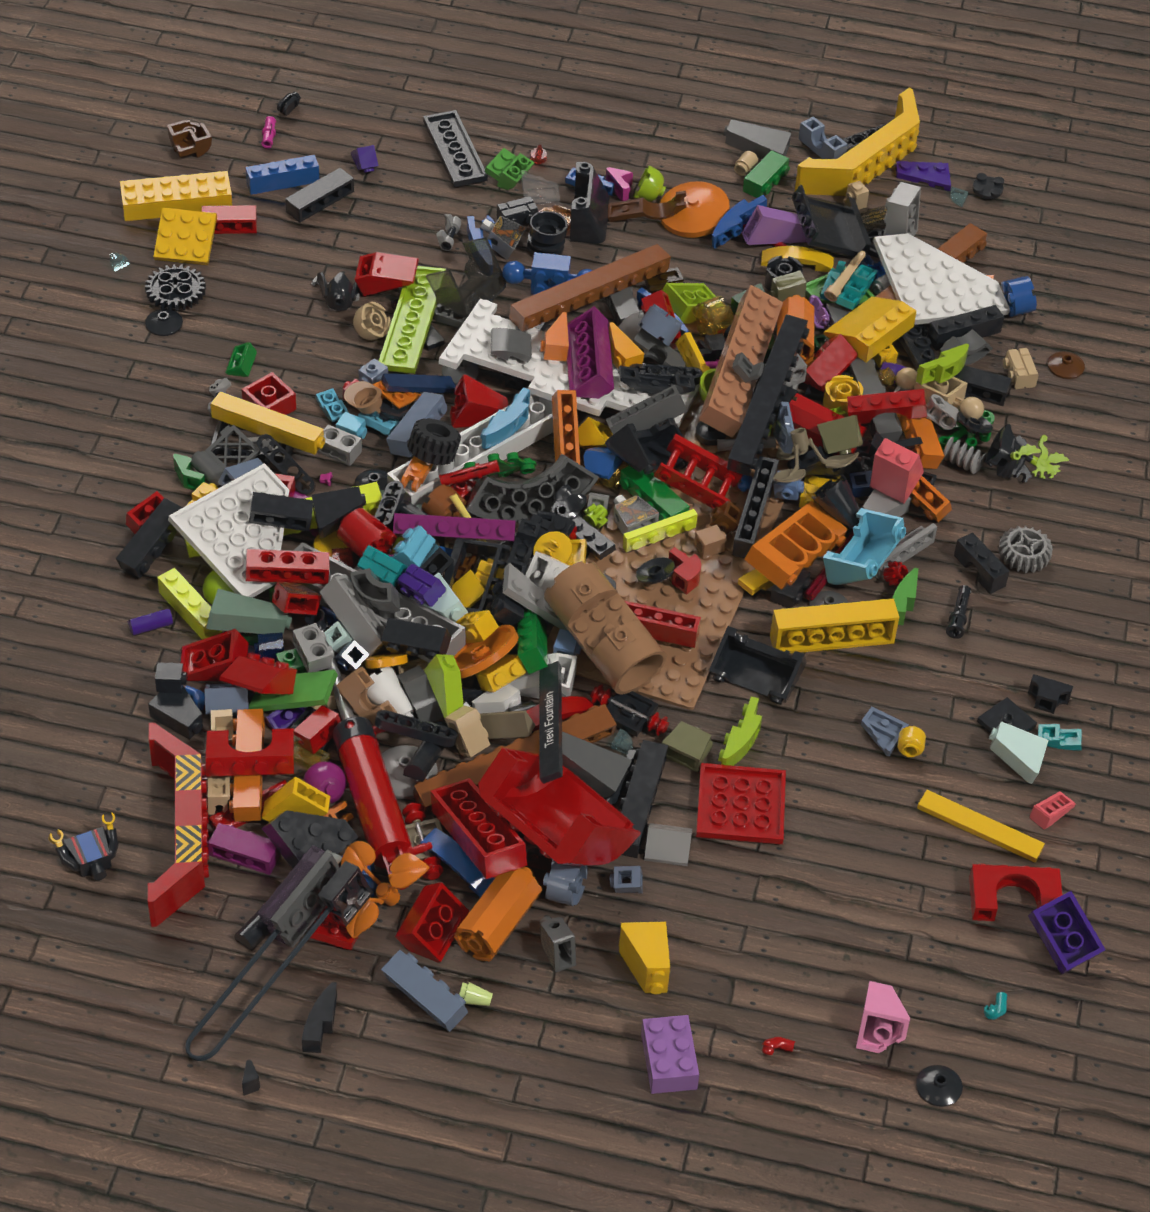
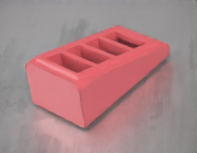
M1059 791L1034 805L1030 819L1042 829H1047L1073 809L1076 803Z

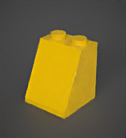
M666 922L621 923L619 953L644 993L652 994L667 993L670 959Z

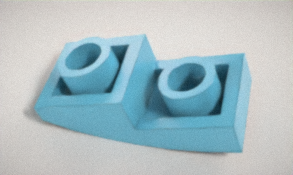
M333 388L316 394L315 399L331 422L339 420L344 412L349 413L342 399L339 400Z

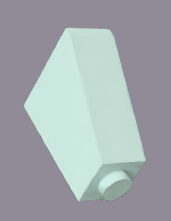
M438 572L434 576L440 579L446 587V592L438 598V601L432 607L425 603L423 605L456 622L467 614L468 611Z
M1001 721L997 729L993 728L989 737L992 740L990 749L1023 779L1032 784L1039 774L1049 740Z

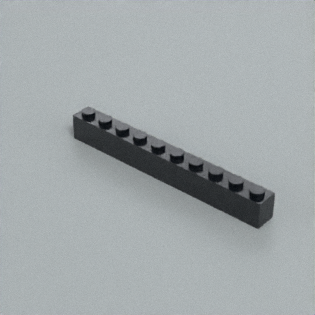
M785 315L729 455L727 470L750 476L752 469L756 470L759 461L757 456L758 454L762 455L764 449L763 441L767 440L770 434L769 425L773 426L776 418L775 410L779 411L780 403L782 402L780 397L786 394V382L791 381L793 375L792 367L796 368L799 357H797V354L802 353L804 347L803 339L807 340L810 330L807 328L808 320Z

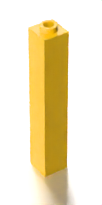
M219 392L211 402L212 418L259 435L268 434L280 443L313 455L319 449H322L325 444L323 428L223 392Z

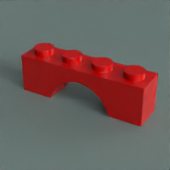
M924 389L847 397L848 416L857 415L859 424L870 423L875 416L883 413H898L907 419L927 417Z

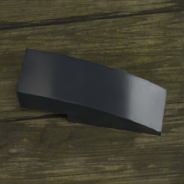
M332 982L322 992L311 1009L304 1026L302 1052L321 1053L323 1033L333 1034L337 1002V982Z

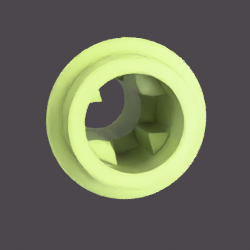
M468 982V984L462 983L459 995L466 1001L465 1004L490 1006L493 993Z

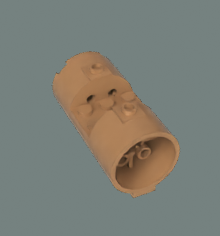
M590 560L586 564L580 561L566 568L554 578L556 583L552 588L546 589L544 600L617 694H626L631 691L636 692L649 684L651 679L665 664L667 659L666 653L593 561Z

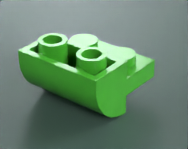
M503 148L486 166L484 172L499 181L498 187L508 190L516 186L533 167L535 162L521 153L516 156Z

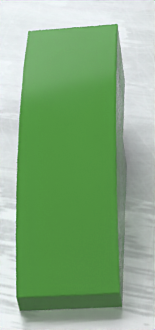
M914 568L904 577L892 599L895 601L899 614L898 625L904 624L906 611H913L919 568Z

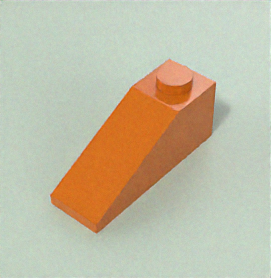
M562 312L545 333V339L541 340L540 352H543L544 360H567L569 348L567 312Z

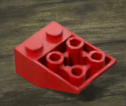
M379 252L360 256L355 282L363 296L414 284L419 260L414 257Z

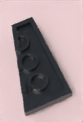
M925 324L914 325L913 328L898 338L917 371L919 365L935 360L934 352L930 347L931 340L927 335L928 329Z

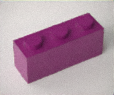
M221 823L217 825L208 842L209 856L271 875L281 855L269 838Z

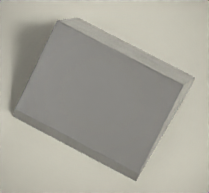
M649 823L644 861L688 866L692 829Z

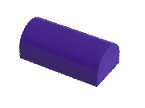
M164 609L130 619L127 622L131 634L134 636L172 625L173 619L170 609Z

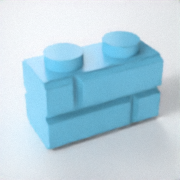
M418 525L413 529H407L402 535L404 540L394 547L396 552L392 558L407 565V568L411 564L420 567L436 541L430 534H427V531L422 526Z

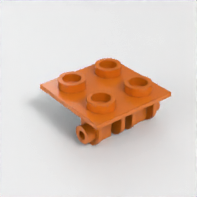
M382 380L373 384L381 389L382 400L384 398L388 399L399 409L418 400L421 396L418 392L387 391Z

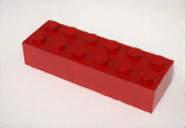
M470 778L430 791L433 814L486 879L527 866L525 842L509 826L505 819L493 812L494 808L481 798L479 788Z

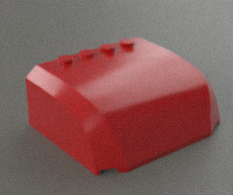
M502 747L478 783L481 798L494 808L493 812L497 816L507 819L512 829L518 832L521 831L525 835L524 839L527 842L537 845L541 849L540 853L550 859L552 858L558 864L574 866L608 864L621 856L641 834L640 831L632 828L634 824L565 766H563V777L543 784L539 777V754Z

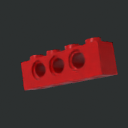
M247 549L246 581L328 584L329 552Z

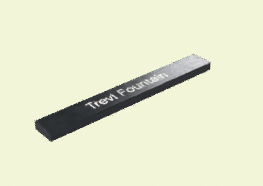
M559 661L548 664V667L539 670V777L543 784L563 777L562 683Z

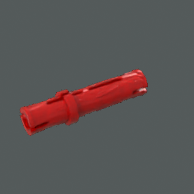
M497 460L484 464L476 463L473 467L439 475L441 485L447 486L477 477L481 479L485 475L500 472Z

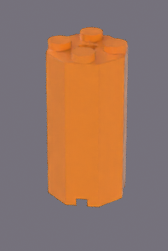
M793 295L783 301L777 319V335L786 314L808 320L807 328L810 329L807 340L803 339L804 347L802 353L799 354L808 365L814 358V306L805 297Z
M524 866L496 876L457 928L454 938L463 951L466 953L469 950L474 953L472 957L476 960L491 962L542 892L541 886L537 883L535 877L532 876L533 872L528 867Z

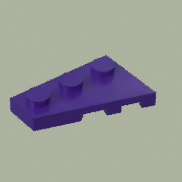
M896 161L897 178L915 183L922 181L929 183L931 187L938 185L944 187V190L950 191L951 181L948 163Z

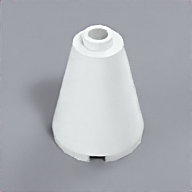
M383 667L380 669L382 671L380 674L376 675L374 672L370 675L375 682L367 691V696L371 703L381 705L388 700L398 714L414 717L413 713L415 710L392 667Z

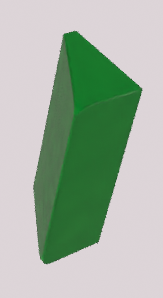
M250 342L234 347L225 372L227 375L249 376L257 354L256 349Z

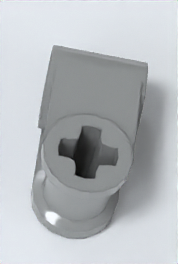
M933 394L926 405V418L932 420L943 429H953L957 422L958 409L939 395Z

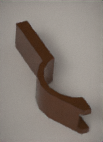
M686 191L676 192L675 197L665 203H652L644 198L608 204V219L610 222L643 216L655 220L670 218L687 207L686 202H684V197L687 196Z

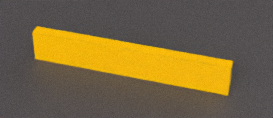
M926 790L917 806V809L1034 863H1036L1045 843L929 790Z

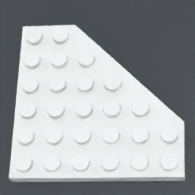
M908 233L874 237L873 243L896 299L917 310L914 325L930 323L996 305L1003 315L1009 314L1010 308L996 280Z
M265 463L174 512L168 518V521L234 593L252 598L276 585V582L246 581L247 549L281 550L284 528L249 523L253 492L289 496V489Z

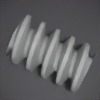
M950 437L944 449L943 459L946 461L950 459L952 464L957 463L958 467L963 466L964 470H970L972 474L977 473L983 466L987 454L985 453L981 457V450L973 453V446L966 450L967 443L960 447L961 441L957 440L954 444V437Z

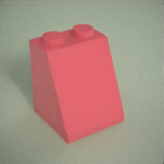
M884 438L874 456L870 487L905 504L924 472L919 454Z

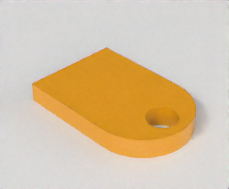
M398 651V653H381L367 657L362 662V665L368 669L391 667L408 663L407 653Z

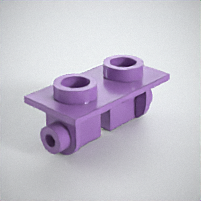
M811 295L809 302L814 306V327L827 330L831 317L825 307H822L823 304L819 297Z

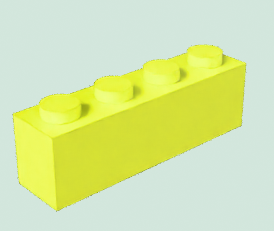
M175 568L157 577L159 593L202 640L222 633L221 630L206 629L211 606Z

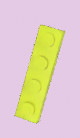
M692 509L624 533L623 549L625 552L637 550L651 543L653 544L679 533L690 531L696 528L698 514Z

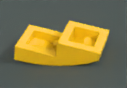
M756 569L738 579V585L751 595H754L761 589L766 591L774 585L773 582Z

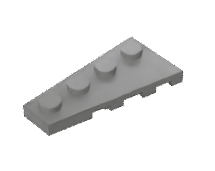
M509 563L504 568L503 593L556 627L567 630L544 600L545 592Z

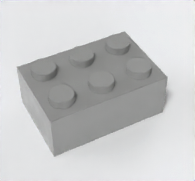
M900 182L898 187L894 188L892 196L887 198L885 204L887 213L884 219L886 228L883 236L906 233L915 236L918 231L921 187Z

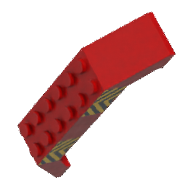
M149 723V747L152 766L160 767L175 779V863L154 883H148V908L151 927H157L205 887V878H209V833L207 829V824H209L207 811L208 776H206V763H202L200 753L156 723Z

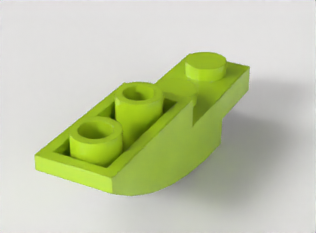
M966 343L940 352L938 359L919 365L916 382L923 385L935 380L940 384L953 378L965 365L969 344Z
M751 696L749 704H745L742 716H745L744 720L740 719L738 727L732 726L730 734L726 733L723 744L726 748L725 750L721 749L718 759L719 762H722L721 765L734 766L748 753L757 739L762 722V716L756 715L759 698Z

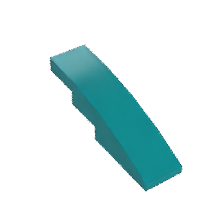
M861 264L852 274L843 292L838 296L836 304L853 310L871 286L878 271Z

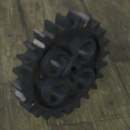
M173 264L172 268H169L168 265H166L164 270L159 268V272L153 271V276L149 275V280H146L145 291L147 298L150 299V303L155 304V307L161 305V310L165 307H168V311H171L172 308H175L176 311L179 308L186 310V306L192 308V303L199 304L198 300H203V295H205L206 284L204 277H201L200 272L196 273V269L190 270V266L183 268V264L179 268L175 264Z

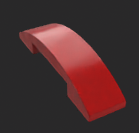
M562 697V719L569 718L577 713H585L594 705L589 699L584 697ZM538 704L526 711L536 725L533 731L539 730Z

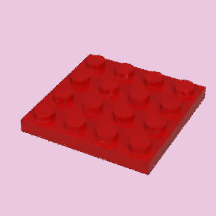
M701 763L696 837L783 845L786 770Z

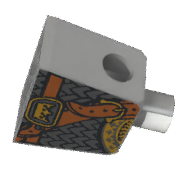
M502 216L497 219L495 224L485 218L480 227L489 233L486 240H491L492 249L506 260L514 251L526 227Z
M619 495L613 501L615 504L613 519L622 535L659 520V512L639 496L626 500L623 495Z

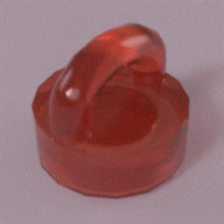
M541 144L530 152V160L536 164H542L547 160V151L542 149Z

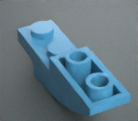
M523 387L520 393L514 396L511 406H507L505 411L499 409L496 415L491 417L488 427L484 428L481 432L482 448L487 449L503 442L522 427L528 419L530 389Z

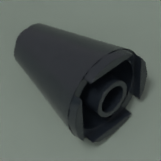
M841 474L836 476L838 478L837 481L829 480L815 492L816 496H812V499L848 530H853V527L859 524L860 518L856 514L860 509L847 478Z

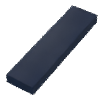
M383 374L381 377L387 391L454 393L456 387L451 376Z

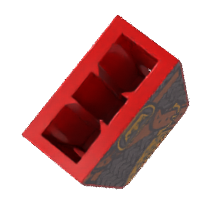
M282 582L276 583L272 602L284 613L317 615L321 600L320 594L301 584Z

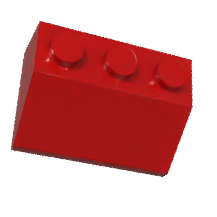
M248 653V656H238L222 673L219 679L220 681L261 694H293L297 669L289 667V663L277 661L275 663L273 658H260V654Z
M442 882L424 886L395 937L408 951L439 963L453 942L457 928L470 911Z

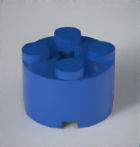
M1028 276L1001 282L1004 297L1010 308L1009 317L1036 310V295L1033 296L1032 294L1034 286Z

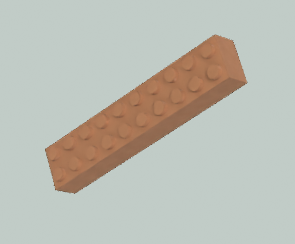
M752 285L740 299L698 420L730 437H733L740 428L757 380L745 383L735 373L732 366L736 355L741 352L753 365L764 361L783 304L782 301Z

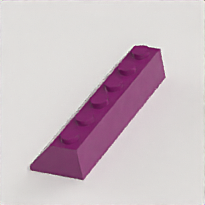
M594 306L567 323L569 341L567 366L569 390H576V397L599 399L614 389L608 319Z

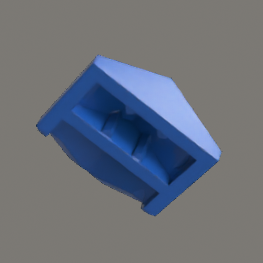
M607 447L589 448L583 455L585 468L598 477L608 480L623 462V460L609 451Z

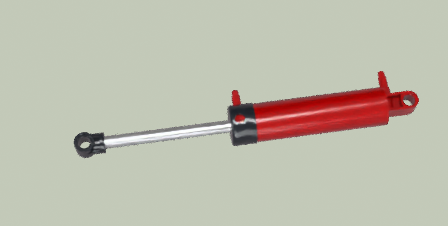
M318 609L317 615H305L307 626L316 623L318 628L324 632L329 629V624L323 610ZM332 658V667L326 668V671L336 670L338 674L333 686V692L342 721L335 726L332 732V739L337 755L341 760L366 842L375 851L376 859L373 863L380 868H386L388 874H391V864L401 854L411 853L418 855L433 847L431 842L412 847L376 738V734L385 732V730L373 726L367 718L354 717L350 703L341 696L336 686L342 681L336 659Z

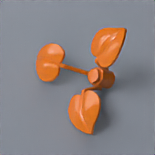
M363 841L351 843L344 852L341 866L345 861L358 866L361 872L364 870L378 885L376 888L378 898H369L346 926L351 937L356 939L358 935L369 929L377 920L379 908L374 902L380 905L385 903L387 906L396 905L400 900L398 889L408 887L424 875L429 869L426 863L411 853L401 854L391 864L390 870L392 873L388 875L390 884L381 883L367 868L376 859L374 849Z

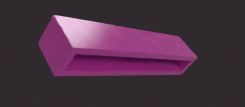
M394 513V534H404L407 529H413L419 525L431 536L515 541L516 520Z

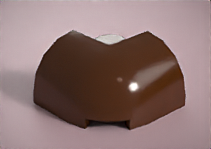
M183 120L167 125L171 145L174 151H177L179 157L195 153L198 158L210 149L212 136L203 123L199 124L190 122V120Z

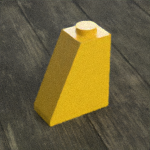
M294 777L264 802L262 818L270 822L286 810L324 816L328 813L330 796Z

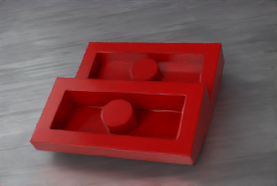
M326 906V907L324 908V910L320 913V915L318 916L317 920H318L319 917L323 914V912L327 909V906ZM330 914L310 937L348 950H352L358 937L356 939L351 937L346 926L333 921Z

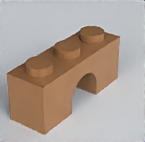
M361 666L336 686L341 696L350 703L354 713L359 717L369 719L373 726H375V718L378 711L387 710L395 713L397 711L388 700L381 705H375L369 701L367 691L375 682Z

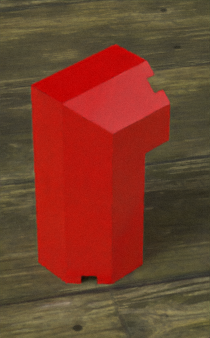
M796 393L795 397H797V400H791L789 403L794 430L805 428L808 439L812 438L815 446L823 447L817 424L841 419L845 416L839 415L815 401ZM859 424L861 436L863 437L867 428ZM857 448L851 449V453L854 454Z

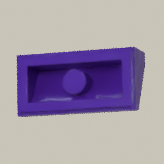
M307 707L276 710L264 718L265 724L271 730L287 729L296 722Z

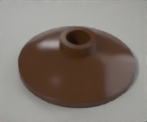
M1065 351L1052 354L1047 363L1049 370L1055 376L1064 379L1077 378L1083 374L1085 364L1078 355Z

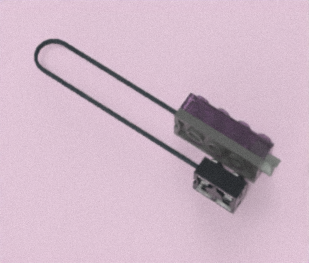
M313 845L303 855L294 869L290 871L289 875L258 911V915L263 923L268 925L267 929L271 935L187 1038L185 1049L192 1060L205 1061L218 1053L329 914L333 921L344 926L350 923L373 894L358 866L345 861L339 867L338 864L342 859L340 855L332 853L328 849L324 851ZM327 906V909L215 1048L202 1056L193 1055L190 1052V1044L194 1037L271 942L276 939L293 948Z

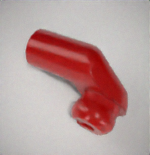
M779 1036L766 1039L762 1043V1053L773 1055L775 1048L793 1052L795 1041Z

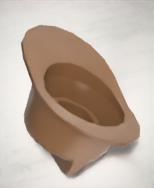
M359 381L353 383L345 390V401L357 408L362 414L368 415L374 412L379 414L381 412L382 391L378 387L366 381Z

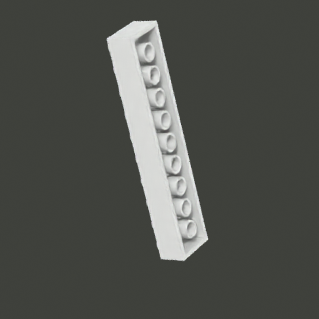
M530 394L529 413L526 422L512 436L493 447L482 448L480 436L482 430L488 427L491 417L495 416L496 413L459 433L461 441L454 461L451 464L445 465L433 464L425 481L416 492L411 490L413 481L410 480L404 489L405 495L403 499L415 506L419 503L423 505L424 502L427 504L430 500L429 494L441 485L439 475L462 470L467 462L488 463L487 456L492 453H498L500 459L505 460L508 453L519 452L553 433L552 401ZM411 460L387 473V484L392 481L400 482Z

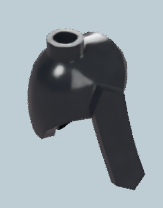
M323 272L317 274V281L323 298H325L326 304L331 309L343 311L352 306L360 290L356 282L352 286L346 275L339 272L328 284Z

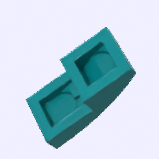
M1039 724L1038 736L1049 740L1048 747L1064 750H1082V729H1060V724Z

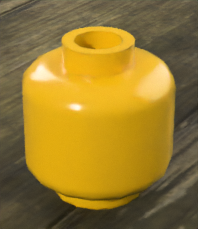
M916 726L903 728L898 737L897 748L899 752L911 758L921 755L926 741L924 731Z

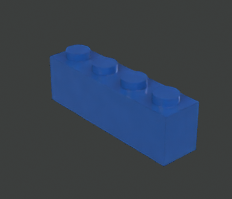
M315 155L245 167L246 184L251 195L312 184L320 179L319 165Z

